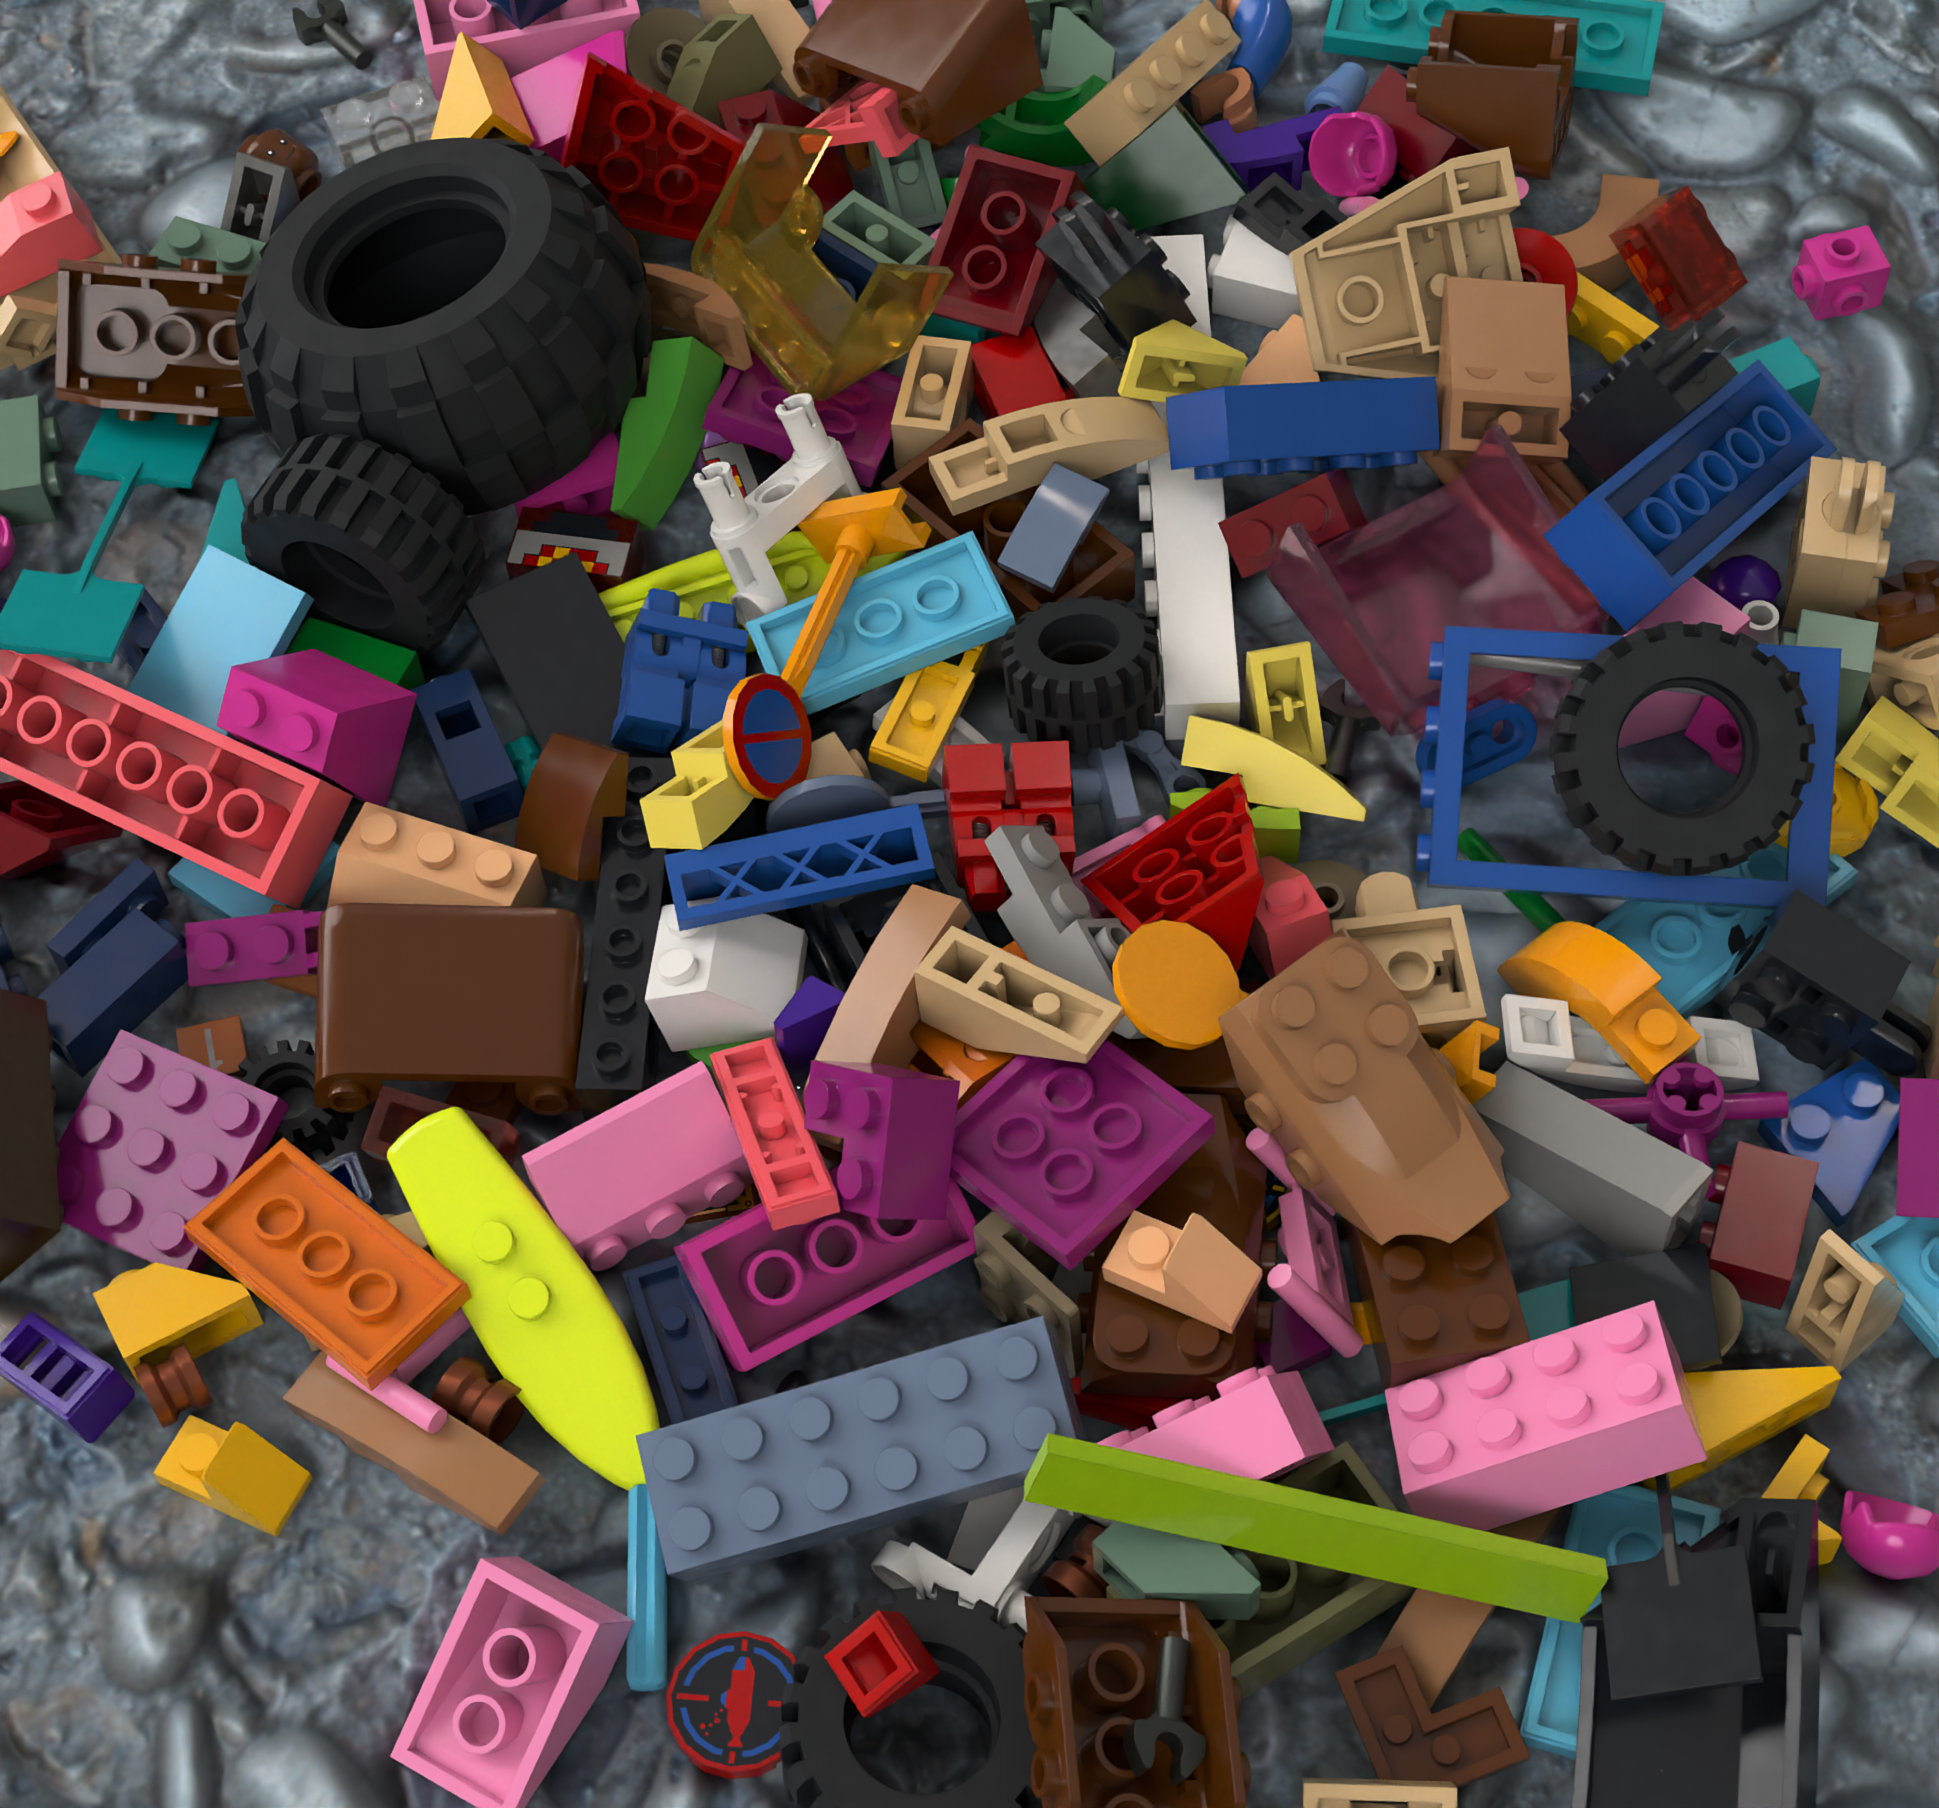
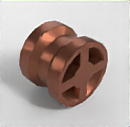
M184 1342L171 1348L168 1358L156 1364L145 1361L133 1367L143 1391L163 1428L176 1423L180 1412L192 1406L203 1409L215 1403Z

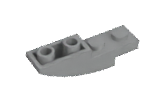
M1000 825L984 842L1013 894L997 909L1012 937L1032 964L1120 1005L1113 988L1112 965L1120 945L1131 933L1123 927L1119 918H1093L1089 911L1090 907L1087 898L1074 884L1060 858L1058 845L1046 833L1043 826ZM1125 1014L1112 1030L1127 1039L1149 1038L1142 1034Z

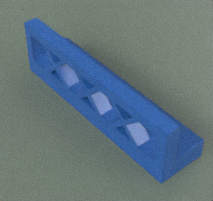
M918 803L707 846L703 850L692 849L664 855L679 931L936 878L935 867ZM720 896L713 903L689 908L687 905V901Z

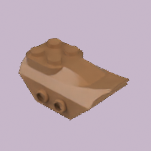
M1343 927L1218 1017L1238 1087L1247 1098L1244 1104L1252 1121L1263 1132L1267 1134L1272 1133L1287 1153L1285 1163L1289 1172L1302 1187L1307 1190L1313 1189L1319 1199L1380 1245L1385 1244L1397 1235H1422L1434 1237L1451 1244L1512 1197L1502 1167L1501 1156L1505 1150L1455 1082L1457 1076L1451 1062L1442 1052L1435 1048H1430L1419 1032L1417 1017L1407 1000L1372 952L1362 942L1351 938Z

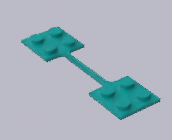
M104 408L74 467L75 474L96 476L102 480L120 481L122 483L83 561L80 571L72 574H57L27 569L22 570L0 614V649L15 651L20 654H41L72 658L82 662L112 664L145 588L143 584L101 579L94 574L95 569L135 488L145 484H156L159 487L168 489L178 487L192 488L220 427V419L212 418L211 425L208 426L184 425L176 423V413L153 412V421H131L118 419V409Z

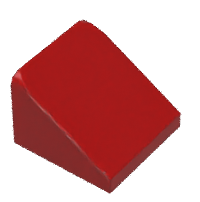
M878 1610L824 1656L863 1718L871 1717L922 1686L940 1671L902 1613L895 1611Z

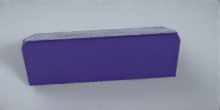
M812 975L805 979L773 1022L777 1047L796 1092L804 1089L810 1073L811 1060H815L841 1000L845 995L844 992Z

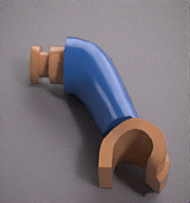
M1216 0L1215 8L1224 14L1227 19L1230 18L1234 22L1233 29L1237 36L1241 38V42L1225 72L1206 78L1190 91L1195 120L1205 124L1214 115L1223 113V119H1228L1235 134L1259 127L1255 101L1274 76L1291 43L1293 16L1286 0Z

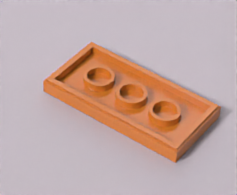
M284 1137L183 1226L189 1240L371 1392L472 1297L469 1287L464 1281Z

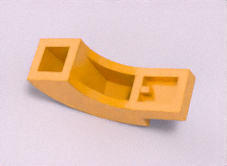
M1573 921L1553 924L1502 963L1497 969V972L1518 995L1568 1001L1569 1011L1589 1023L1647 1085L1655 1080L1664 1069L1675 1064L1693 1050L1702 1038L1656 989L1662 977L1625 944L1593 926Z

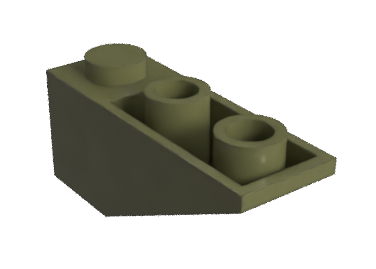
M719 14L684 46L665 96L720 127L718 101L768 90V83L783 68L752 14Z

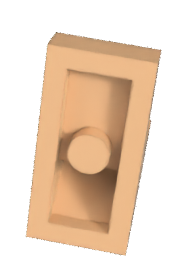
M1134 1210L1102 1266L1105 1281L1230 1334L1234 1331L1263 1276L1262 1269L1204 1217L1194 1212L1190 1215L1183 1230Z

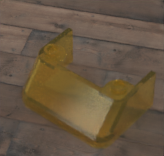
M757 123L694 244L691 255V268L694 274L714 282L733 298L741 314L747 343L791 396L799 393L811 394L813 401H825L906 354L914 345L954 274L948 267L879 263L856 303L811 250L821 232L824 214L820 199L807 183L826 150L832 135L826 129Z

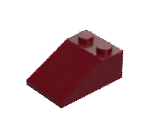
M970 145L913 308L923 313L1022 339L1057 279V276L1035 243L1057 224L1052 213L1059 206H1064L1069 211L1074 208L1069 197L1077 190H1082L1092 198V195L1076 172Z

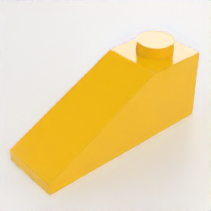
M1835 1367L1684 1372L1708 1460L1668 1472L1671 1493L1830 1406L1842 1378ZM1655 1477L1642 1481L1647 1489L1657 1491Z

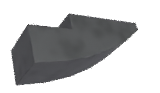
M1055 280L1034 316V324L1043 348L1077 399L1101 396L1121 397L1118 393L1122 374L1113 362V359L1121 353V350L1100 321L1098 315L1090 308H1087L1083 302L1073 294H1070Z

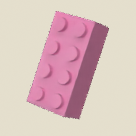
M413 0L436 102L441 101L457 36L461 31L501 58L509 78H512L611 31L623 30L626 40L631 26L641 17L637 0H568L520 30L486 0Z
M1654 1300L1384 1390L1403 1495L1414 1515L1481 1531L1500 1527L1708 1460L1679 1354Z

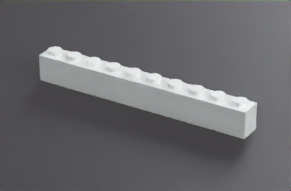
M1203 234L1151 236L1168 258L1162 264L1164 270L1169 269L1190 293L1185 303L1197 320L1191 328L1211 337ZM1151 401L1168 430L1166 403ZM1170 452L1137 463L1136 474H1148V485H1138L1139 521H1151V532H1141L1142 569L1154 568V580L1144 581V605L1146 617L1157 616L1158 629L1156 631L1159 639L1163 705L1161 712L1155 714V716H1163L1165 740H1182L1186 736L1189 715H1197L1239 726L1240 692L1228 545L1218 525L1219 522L1226 519L1223 478L1194 480V469L1171 470Z

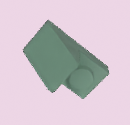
M920 137L899 156L883 158L875 142L869 141L874 187H881L887 211L918 230L941 225L946 215L947 207L930 142Z

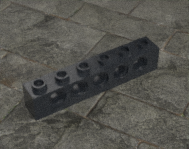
M629 757L625 816L607 817L575 1087L585 1122L651 1088L656 1083L661 1031L645 1002V995L661 909L664 905L674 904L673 898L669 893L670 884L664 855L678 853L679 849L650 847L640 799L676 777L672 758Z

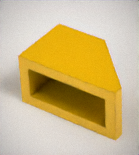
M157 1262L143 1269L123 1272L115 1277L108 1286L92 1293L124 1361L139 1386L141 1384L133 1367L145 1361L156 1364L168 1358L171 1348L183 1342L186 1344L193 1359L264 1324L246 1286L242 1283Z

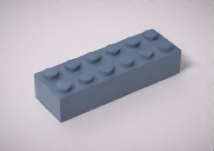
M1043 1315L636 1435L667 1575L689 1583L1023 1486L1024 1480L1047 1433L1087 1441L1057 1329Z

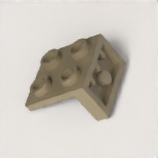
M991 1211L973 1227L977 1255L974 1263L979 1271L981 1283L979 1296L982 1302L1002 1322L1012 1319L1015 1323H1019L1043 1315L1057 1329L1068 1373L1075 1377L1083 1370L1084 1361L1080 1311L1077 1305L1047 1278L1053 1271L1057 1260L997 1213Z

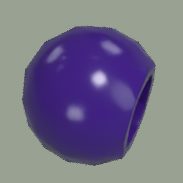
M1749 554L1730 557L1721 562L1710 572L1706 583L1707 587L1740 611H1742L1747 603L1755 600H1763L1772 604L1782 588L1778 572L1765 560Z

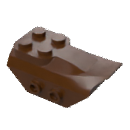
M122 254V264L58 259L55 399L100 408L118 409V419L131 421H153V412L176 413V423L197 426L211 425L212 416L255 417L244 392L237 351H240L235 328L237 309L240 299L243 297L246 280L250 274L216 271L217 261L194 258H181V268L158 267V256L145 254Z
M1181 1093L1213 1116L1217 1132L1145 1199L1135 1211L1183 1230L1193 1212L1201 1215L1262 1269L1263 1276L1232 1334L1105 1281L1102 1266L1130 1218V1214L1083 1259L1084 1271L1093 1272L1091 1292H1080L1077 1304L1080 1311L1081 1332L1086 1334L1080 1393L1200 1399L1209 1396L1211 1400H1216L1221 1397L1216 1385L1247 1369L1257 1368L1258 1343H1271L1273 1302L1262 1301L1263 1282L1267 1281L1269 1272L1277 1266L1278 1261L1277 1240L1266 1239L1268 1168L1247 1148V1136L1233 1116L1227 1099L1221 1095Z
M1024 1596L1027 1633L1023 1640L1022 1650L1025 1678L1024 1705L1032 1740L1038 1749L1032 1758L1031 1784L1035 1796L1042 1798L1043 1808H1246V1797L1251 1785V1768L1247 1755L1240 1751L1237 1720L1242 1709L1241 1686L1238 1679L1232 1676L1229 1650L1194 1601ZM1170 1636L1184 1638L1191 1643L1183 1719L1193 1730L1204 1735L1207 1741L1205 1755L1200 1764L1189 1777L1176 1786L1170 1783L1172 1752L1165 1743L1161 1741L1155 1742L1156 1753L1153 1765L1140 1776L1133 1774L1123 1748L1125 1729L1137 1719H1147L1153 1714L1161 1640Z

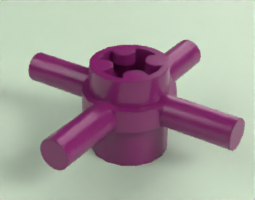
M1688 1054L1661 1072L1659 1077L1651 1084L1646 1097L1584 1099L1587 1103L1628 1124L1647 1123V1134L1703 1162L1710 1168L1708 1150L1713 1139L1718 1136L1724 1126L1725 1120L1787 1118L1789 1114V1100L1786 1091L1724 1094V1087L1720 1078L1710 1068L1699 1063L1690 1062ZM1713 1174L1705 1199L1710 1198L1716 1192Z

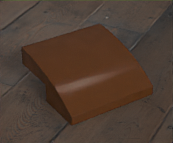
M565 732L553 733L544 747L527 785L519 813L514 848L536 854L541 868L574 881L599 880L603 817L625 816L629 753Z

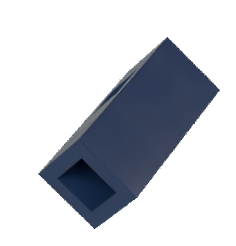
M469 668L451 675L436 677L427 684L411 689L412 692L417 693L415 705L421 725L468 833L474 834L519 817L523 802L519 779Z
M135 907L37 998L47 1002L48 1028L51 1029L53 1034L51 1053L82 1078L106 1057L120 1029L131 1033L188 980L187 957L184 952L186 939L181 932L164 918L155 923Z

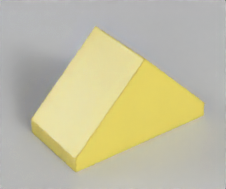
M1172 319L1134 337L1118 393L1121 397L1166 403V397L1223 386H1239L1248 358L1243 352Z
M1304 641L1247 652L1244 704L1252 731L1278 741L1309 758L1317 765L1326 764L1327 758L1310 642Z

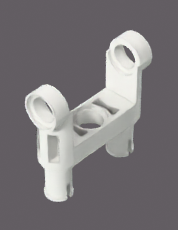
M808 393L792 395L783 400L785 406L779 404L776 407V414L781 419L795 451L789 461L748 496L743 498L733 477L731 466L727 462H716L702 468L701 470L707 480L704 479L702 473H696L693 478L695 486L700 490L713 518L710 531L711 537L737 590L730 598V604L735 606L737 621L747 631L746 622L781 609L788 603L765 552L823 502L868 494L861 491L840 442L831 436H827L814 407L812 396Z
M1023 1499L973 1575L968 1574L914 1542L907 1547L892 1540L886 1542L872 1562L871 1568L893 1590L916 1587L917 1599H926L928 1597L931 1600H936L937 1588L958 1591V1605L972 1610L976 1602L981 1599L999 1609L997 1625L1005 1630L1011 1623L1017 1622L1027 1632L1024 1596H1032L1027 1593L1028 1589L1073 1521L1084 1515L1106 1528L1114 1521L1027 1502Z

